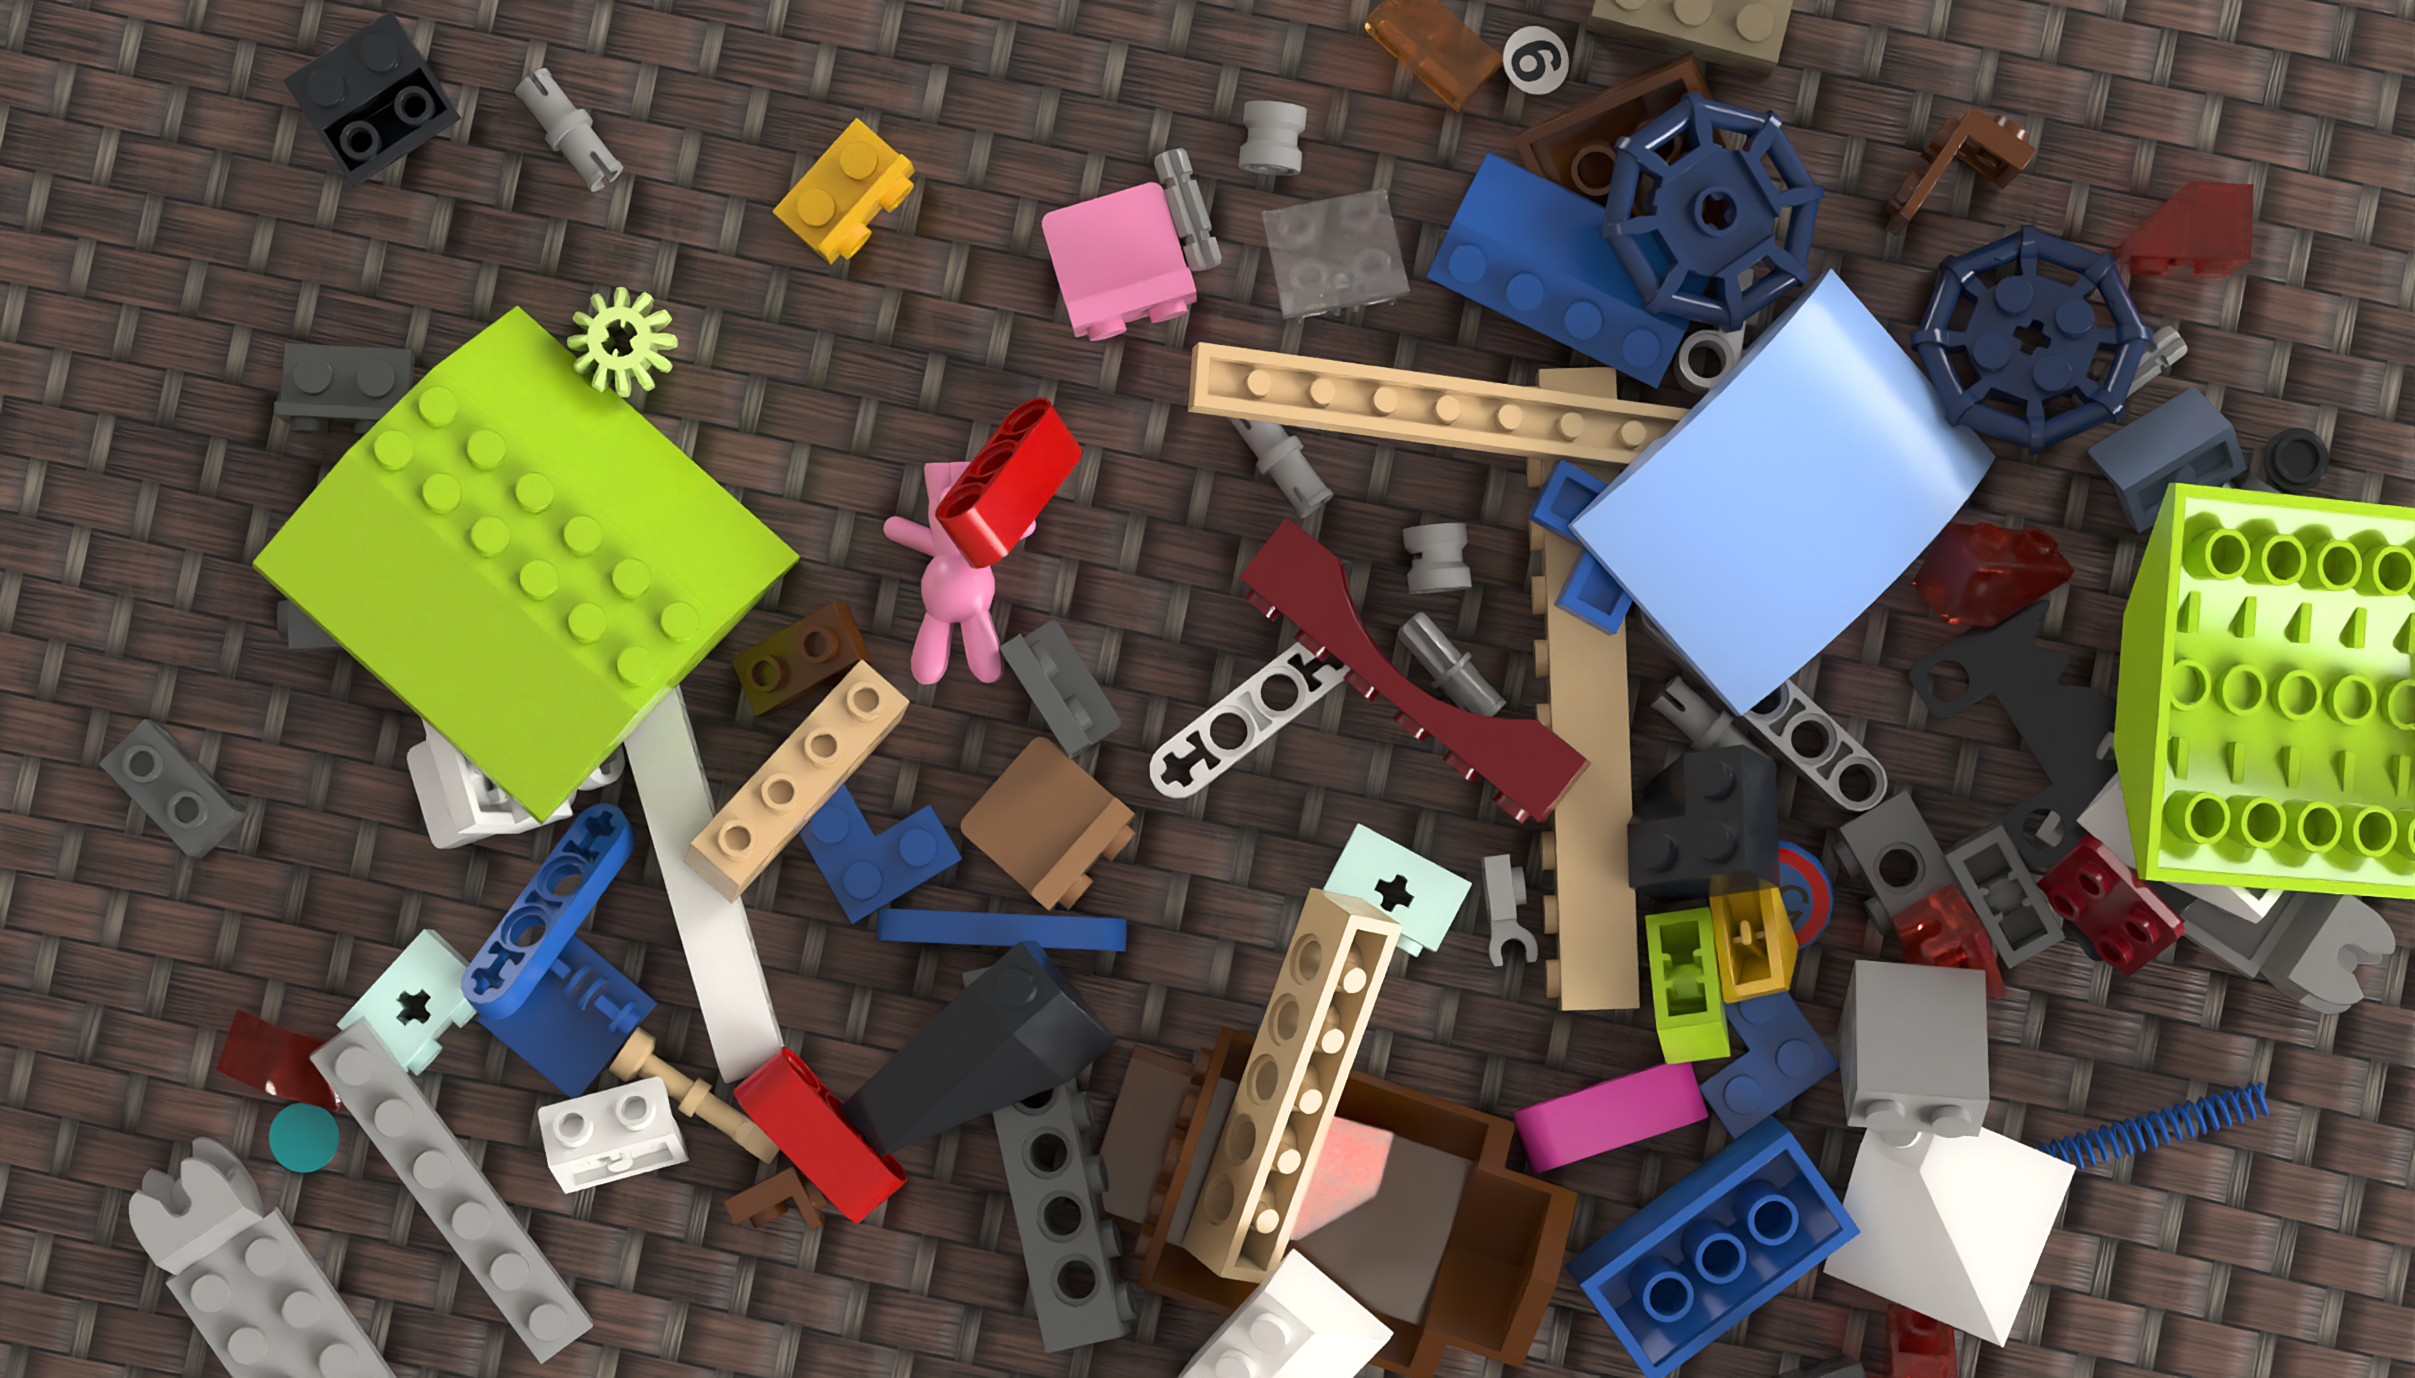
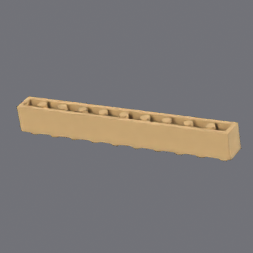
M1613 367L1539 369L1535 376L1536 386H1525L1617 399L1616 369ZM1527 457L1528 488L1539 487L1540 492L1555 461ZM1570 463L1608 485L1620 475V469ZM1529 520L1530 551H1542V576L1531 577L1533 615L1544 614L1545 640H1534L1535 678H1546L1547 703L1536 704V719L1591 762V765L1552 811V831H1541L1540 833L1542 870H1553L1554 895H1543L1544 934H1555L1556 959L1545 960L1546 997L1558 998L1559 1011L1640 1008L1635 890L1629 888L1627 824L1633 815L1625 617L1617 633L1608 636L1554 606L1582 548Z

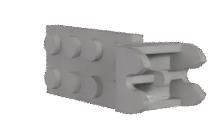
M2110 731L2106 733L2096 751L2098 759H2116L2114 734ZM2052 810L2034 838L2049 848L2058 845L2065 831L2062 818ZM2284 890L2266 915L2256 924L2200 898H2197L2180 914L2185 920L2183 923L2185 928L2183 936L2250 980L2260 971L2279 991L2299 1004L2325 1014L2342 1013L2349 1009L2351 1004L2357 1003L2364 997L2355 975L2352 974L2357 964H2379L2382 960V954H2392L2395 950V938L2386 921L2372 908L2352 895Z
M210 1137L195 1138L192 1141L193 1157L185 1158L181 1161V1178L175 1181L173 1176L153 1168L146 1172L142 1181V1191L137 1190L129 1203V1218L133 1231L155 1265L173 1274L167 1279V1286L232 1378H397L278 1207L275 1206L265 1213L255 1181L238 1157L226 1145Z

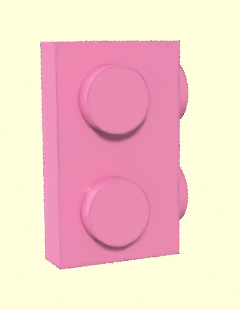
M1154 182L1146 183L1055 210L1044 216L1042 229L1075 338L1088 334L1090 341L1106 339L1127 330L1125 323L1147 316H1150L1151 323L1170 320L1188 312L1186 305L1197 302V291L1190 268L1186 266L1165 193L1159 184Z

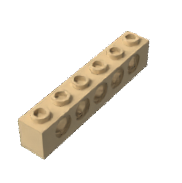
M1310 888L1182 1243V1247L1219 1277L1261 1284L1281 1262L1403 925L1362 898Z

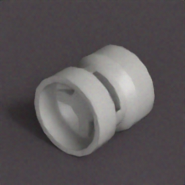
M1276 101L1246 102L1243 124L1248 129V139L1246 143L1240 146L1238 167L1249 172L1267 175L1291 176L1300 174L1302 152L1297 147L1298 135L1305 130L1307 109L1295 104Z
M1466 523L1430 524L1403 529L1404 548L1408 553L1414 555L1415 559L1412 560L1413 568L1407 574L1409 594L1441 593L1472 587L1470 567L1463 563L1462 549L1467 544Z

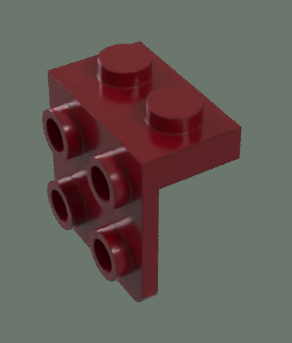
M2087 833L2036 884L2048 896V901L2052 908L2061 917L2072 921L2094 943L2099 956L2109 965L2119 968L2127 977H2130L2172 945L2185 932L2183 925L2185 920L2145 880L2138 879V874L2132 867L2125 865L2102 841L2095 838L2091 833Z

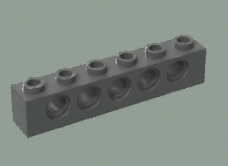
M990 967L962 973L965 989ZM1074 1077L1071 1081L1053 1088L1050 1101L1043 1107L1035 1105L1029 1098H1026L992 1112L1046 1353L1122 1337L1132 1332L1129 1320L1137 1318V1307L1133 1289L1129 1281L1121 1282L1115 1258L1123 1254L1119 1226L1115 1218L1107 1219L1101 1195L1109 1191L1106 1167L1100 1154L1092 1155L1087 1130L1095 1128L1092 1104L1086 1091L1078 1092L1076 1078ZM1049 1133L1059 1136L1067 1148L1066 1161L1059 1169L1048 1167L1040 1157V1143ZM1061 1197L1072 1199L1080 1208L1081 1222L1074 1232L1062 1230L1054 1220L1053 1209ZM1075 1260L1087 1263L1094 1271L1095 1286L1089 1295L1076 1293L1068 1283V1268Z

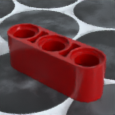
M1047 398L1031 399L1018 406L1003 420L935 511L936 519L971 568L980 569L988 567L1001 560L1014 548L1082 456V448Z
M782 1047L734 1089V1095L747 1115L837 1209L855 1223L861 1222L908 1181L903 1168L891 1153L880 1157L841 1110L840 1106L844 1103L790 1049Z

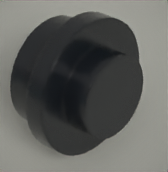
M2290 428L2278 433L2269 441L2264 451L2263 464L2267 476L2277 487L2290 492H2301L2314 487L2323 479L2328 469L2329 455L2324 442L2315 433L2303 428Z

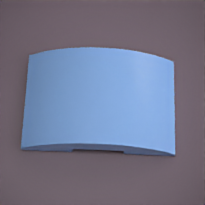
M1831 268L1825 270L1741 354L1744 358L1664 437L1655 439L1567 526L1736 716H1742L1785 682L1870 606L1940 533L1977 487L1996 458L1970 427L1962 424L1953 427L1944 419L1947 411L1935 386Z

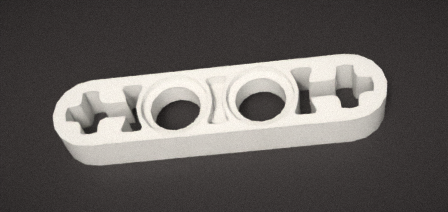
M1299 642L1295 643L1155 752L1150 763V778L1155 788L1164 796L1172 799H1186L1196 794L1340 684L1350 668L1345 664L1343 668L1336 671L1329 664L1323 666L1312 675V678L1322 685L1315 691L1310 692L1303 675L1287 662L1296 655H1300L1303 666H1306L1316 656ZM1273 675L1289 677L1298 688V697L1295 704L1285 711H1275L1268 708L1261 698L1260 690L1262 684ZM1232 713L1238 715L1247 726L1248 734L1245 742L1234 750L1219 748L1213 743L1210 736L1212 722L1222 714ZM1195 732H1199L1205 749L1221 762L1209 770L1205 759L1200 760L1190 769L1189 773L1193 782L1186 787H1183L1178 781H1174L1169 785L1165 784L1161 779V776L1167 770L1163 759L1171 753L1179 760L1187 757L1196 750V747L1186 740Z

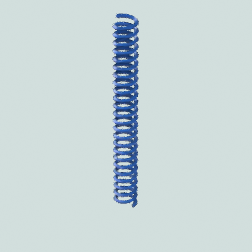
M2248 1082L2245 1090L2240 1086H2236L2233 1094L2225 1089L2221 1097L2211 1093L2208 1100L2199 1097L2196 1104L2187 1100L2184 1108L2179 1104H2174L2172 1112L2162 1107L2159 1115L2154 1111H2150L2147 1118L2138 1114L2135 1122L2125 1118L2123 1126L2113 1121L2110 1129L2105 1125H2101L2098 1133L2089 1128L2086 1137L2080 1132H2076L2074 1140L2064 1135L2061 1143L2052 1139L2049 1147L2044 1143H2039L2037 1150L2040 1152L2044 1151L2045 1154L2056 1158V1147L2062 1161L2070 1164L2068 1143L2075 1156L2078 1168L2083 1170L2085 1166L2080 1150L2079 1140H2081L2089 1157L2090 1164L2095 1167L2097 1161L2093 1151L2092 1136L2100 1150L2102 1160L2106 1163L2109 1161L2104 1140L2105 1132L2113 1148L2115 1158L2120 1160L2122 1155L2118 1146L2116 1128L2123 1139L2127 1154L2132 1156L2134 1153L2128 1126L2131 1127L2136 1137L2139 1150L2142 1152L2146 1150L2142 1137L2141 1122L2149 1135L2152 1147L2157 1149L2158 1141L2154 1132L2153 1118L2159 1126L2165 1144L2169 1145L2171 1142L2166 1127L2165 1114L2172 1124L2176 1139L2181 1142L2183 1136L2179 1127L2177 1112L2179 1111L2185 1122L2188 1135L2194 1138L2195 1131L2190 1117L2191 1107L2198 1120L2201 1133L2206 1135L2208 1130L2203 1118L2202 1103L2210 1116L2213 1129L2218 1131L2220 1125L2215 1113L2214 1099L2222 1112L2225 1125L2231 1127L2232 1121L2228 1112L2226 1098L2228 1097L2233 1105L2237 1121L2243 1124L2244 1116L2240 1108L2239 1093L2246 1103L2250 1119L2255 1121L2257 1115L2252 1104L2251 1089L2258 1099L2262 1115L2267 1117L2269 1114L2263 1093L2264 1083L2259 1082L2256 1086Z

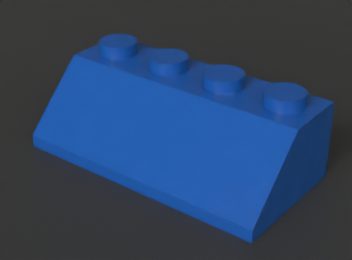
M1490 151L1487 152L1426 276L1453 291L1656 389L1691 321L1690 319L1661 312L1652 316L1641 308L1642 298L1606 239L1599 240L1597 227L1603 226L1606 207L1546 178L1544 179L1527 171V169ZM1650 232L1635 235L1634 237L1659 276L1669 265L1668 261ZM1686 275L1678 290L1702 296L1710 279Z
M1769 1115L1572 1259L1564 1267L1646 1378H1664L1860 1234L1861 1231L1792 1133L1776 1118Z

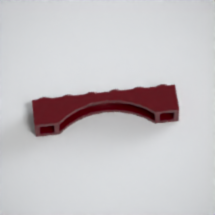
M1286 517L1240 574L1239 578L1251 587V590L1244 597L1248 602L1272 621H1275L1281 612L1301 628L1294 636L1296 641L1323 662L1330 653L1335 655L1350 668L1343 677L1344 680L1372 702L1380 693L1400 708L1393 717L1399 725L1422 743L1429 734H1432L1450 749L1443 757V760L1471 783L1480 774L1500 790L1492 800L1523 824L1529 815L1544 823L1591 765L1588 759L1537 719H1501L1469 713L1435 699L1412 684L1384 657L1364 627L1350 593L1344 562L1288 517Z

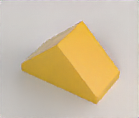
M1779 888L1709 897L1723 1001L1729 1004L1789 991L1799 945Z

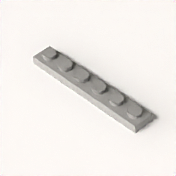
M364 1016L310 1054V1060L540 1364L593 1327V1319Z

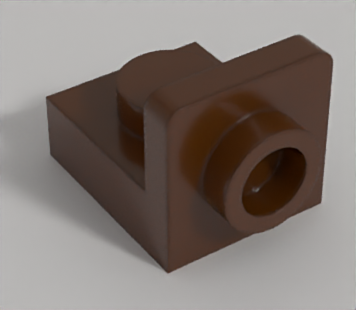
M795 1164L729 1197L723 1202L734 1225L749 1218L754 1229L787 1213L789 1210L784 1200L793 1196L810 1230L825 1222L821 1209L829 1206L827 1197L805 1174H802Z

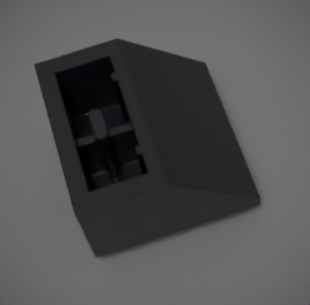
M391 10L283 79L353 188L462 119L427 61Z

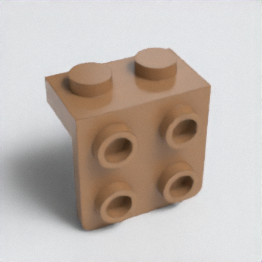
M1037 737L1030 742L962 819L961 831L971 842L1025 888L1030 895L1052 912L1059 903L1069 910L1094 882L1086 875V872L1101 855L1111 862L1131 841L1136 832L1128 825L1136 815L1048 738Z

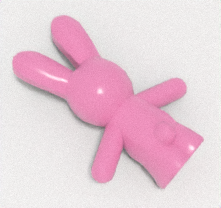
M971 462L925 464L924 475L929 499L928 517L930 528L899 516L887 519L883 527L885 536L888 539L934 557L927 565L921 579V595L927 612L918 632L911 657L913 676L923 685L937 683L944 675L948 666L955 623H960L966 657L972 673L985 683H996L1004 675V655L999 649L1001 644L989 612L995 593V579L990 566L980 569L971 568L935 517L938 505ZM1035 520L1032 522V524L1029 526V528L1026 530V532L1023 534L1020 540L1031 535L1034 532L1036 527Z

